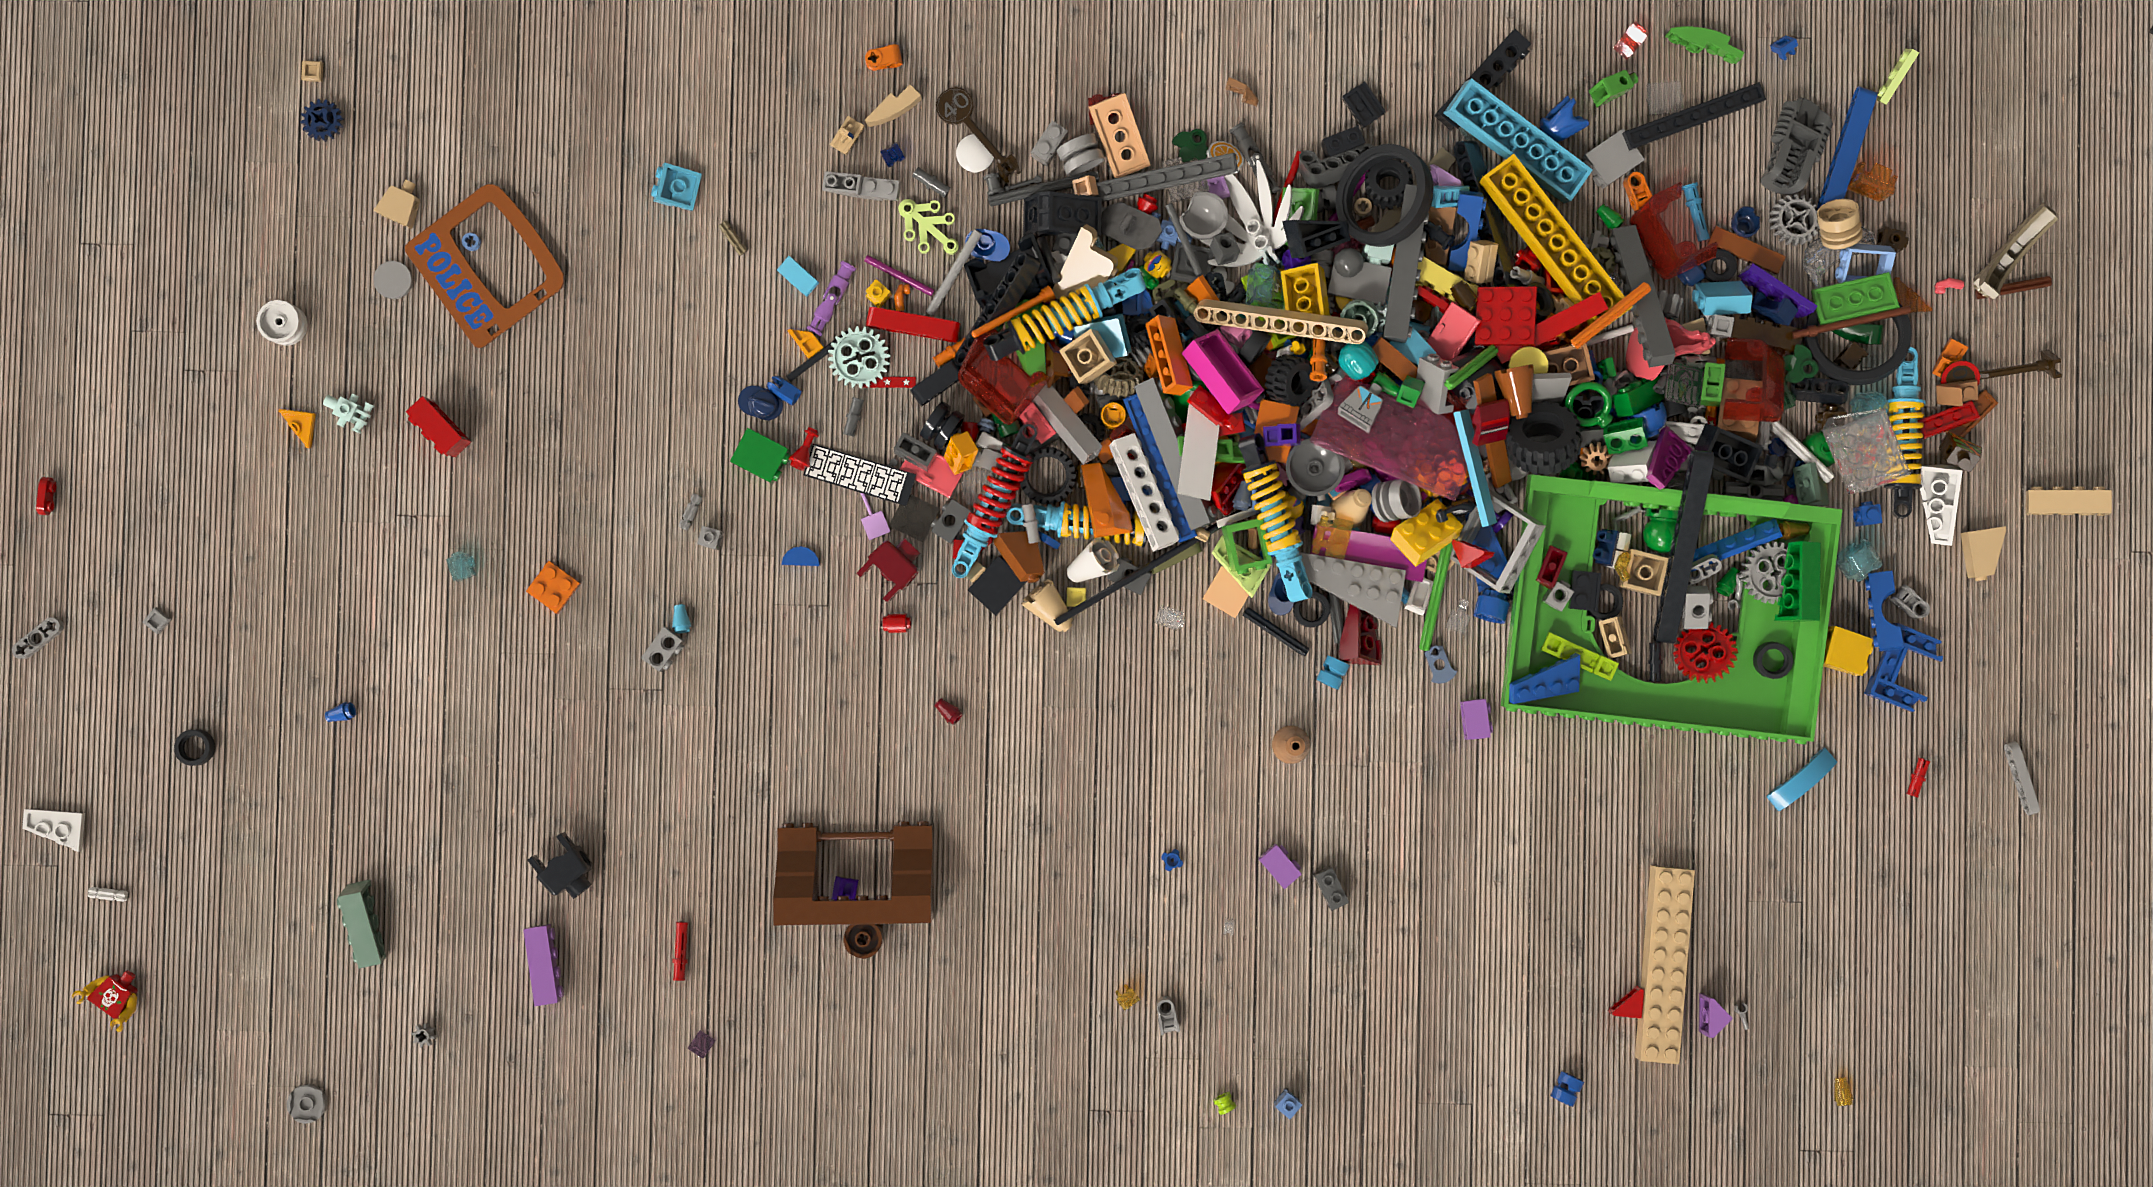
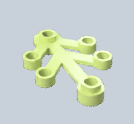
M905 199L898 207L900 215L905 218L906 230L904 238L909 242L915 239L916 235L913 231L914 219L919 223L920 243L918 249L920 253L927 254L930 251L927 240L928 231L943 244L947 254H956L959 250L958 242L953 238L948 239L933 226L935 224H954V215L946 213L944 216L923 217L918 212L931 211L937 213L941 209L940 203L933 200L927 204H916L911 199ZM933 204H938V208L936 210H933L931 208ZM907 205L911 206V210L908 212L904 210ZM951 216L953 220L951 222H947L946 217ZM912 232L913 237L907 238L906 234ZM954 243L955 246L953 249H949L947 245ZM922 245L928 246L925 251H922L920 248Z

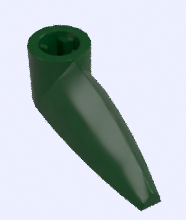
M1860 324L1833 330L1832 332L1849 341L1882 345L1884 325Z

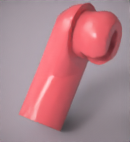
M1954 278L1938 281L1934 286L1935 293L1944 294L1946 292L1945 288L1949 287L1961 290L1964 287V281Z

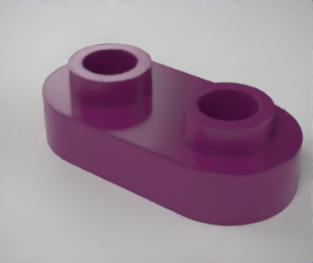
M1359 468L1353 473L1343 474V478L1335 488V491L1344 492L1368 483L1372 479L1369 470Z

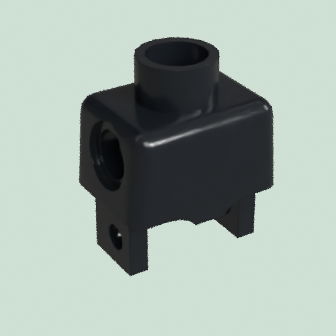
M562 832L556 838L568 852L562 856H555L548 862L547 867H545L537 855L531 856L527 861L538 873L536 878L552 895L556 896L567 891L575 899L592 885L585 877V874L592 870L593 863L580 845L576 846L569 836Z

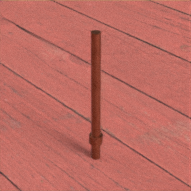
M1905 306L1820 326L1811 325L1807 326L1806 329L1793 331L1792 337L1793 339L1806 336L1810 338L1818 336L1819 333L1910 314L1911 309L1910 306Z

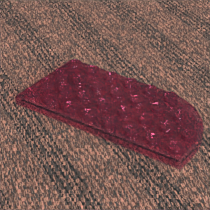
M1345 375L1343 380L1336 381L1332 390L1334 400L1326 410H1323L1310 438V443L1456 501L1467 472V463L1456 427L1443 415H1438L1427 407L1416 404L1412 408L1397 402V395L1394 397L1381 392L1378 397L1383 400L1382 407L1371 431L1367 433L1338 415V408L1359 386L1368 390L1371 385L1363 384Z

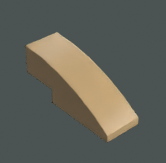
M911 85L897 98L890 93L865 119L866 125L868 127L881 125L902 116L922 100L921 94Z

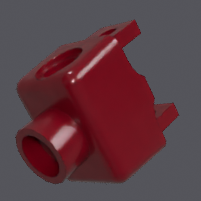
M905 538L897 546L886 540L867 557L869 560L856 574L862 578L876 565L880 569L881 575L887 581H892L896 584L883 597L889 603L900 590L904 591L918 575L919 569L913 561L921 553Z

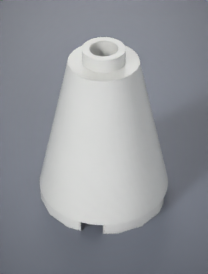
M1101 537L1092 540L1067 567L1069 579L1078 583L1117 571L1119 568V564L1117 565L1119 556L1115 547L1109 541L1101 540Z

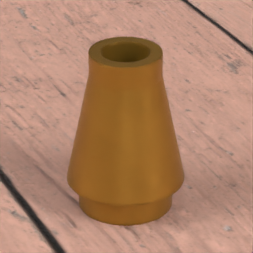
M1784 521L1778 525L1783 536L1780 538L1785 540L1809 534V525L1807 523Z

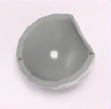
M1197 192L1193 195L1187 210L1182 213L1179 222L1184 231L1192 238L1199 240L1212 239L1225 228L1228 221V210L1223 200L1216 194Z

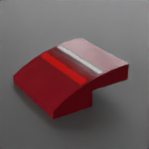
M1506 398L1476 406L1472 422L1477 425L1472 440L1474 445L1481 446L1506 439L1510 416L1509 401Z

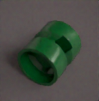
M1014 404L991 413L995 424H999L997 429L1001 439L1019 433L1022 423L1020 419L1016 418L1018 413Z

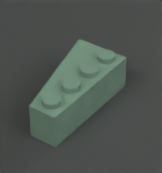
M370 879L347 884L337 898V906L343 914L342 923L348 931L347 940L349 945H352L354 951L353 960L357 963L359 969L382 964L386 958L382 934L377 932L379 927L378 915L373 914L374 895H369L368 887L372 886Z

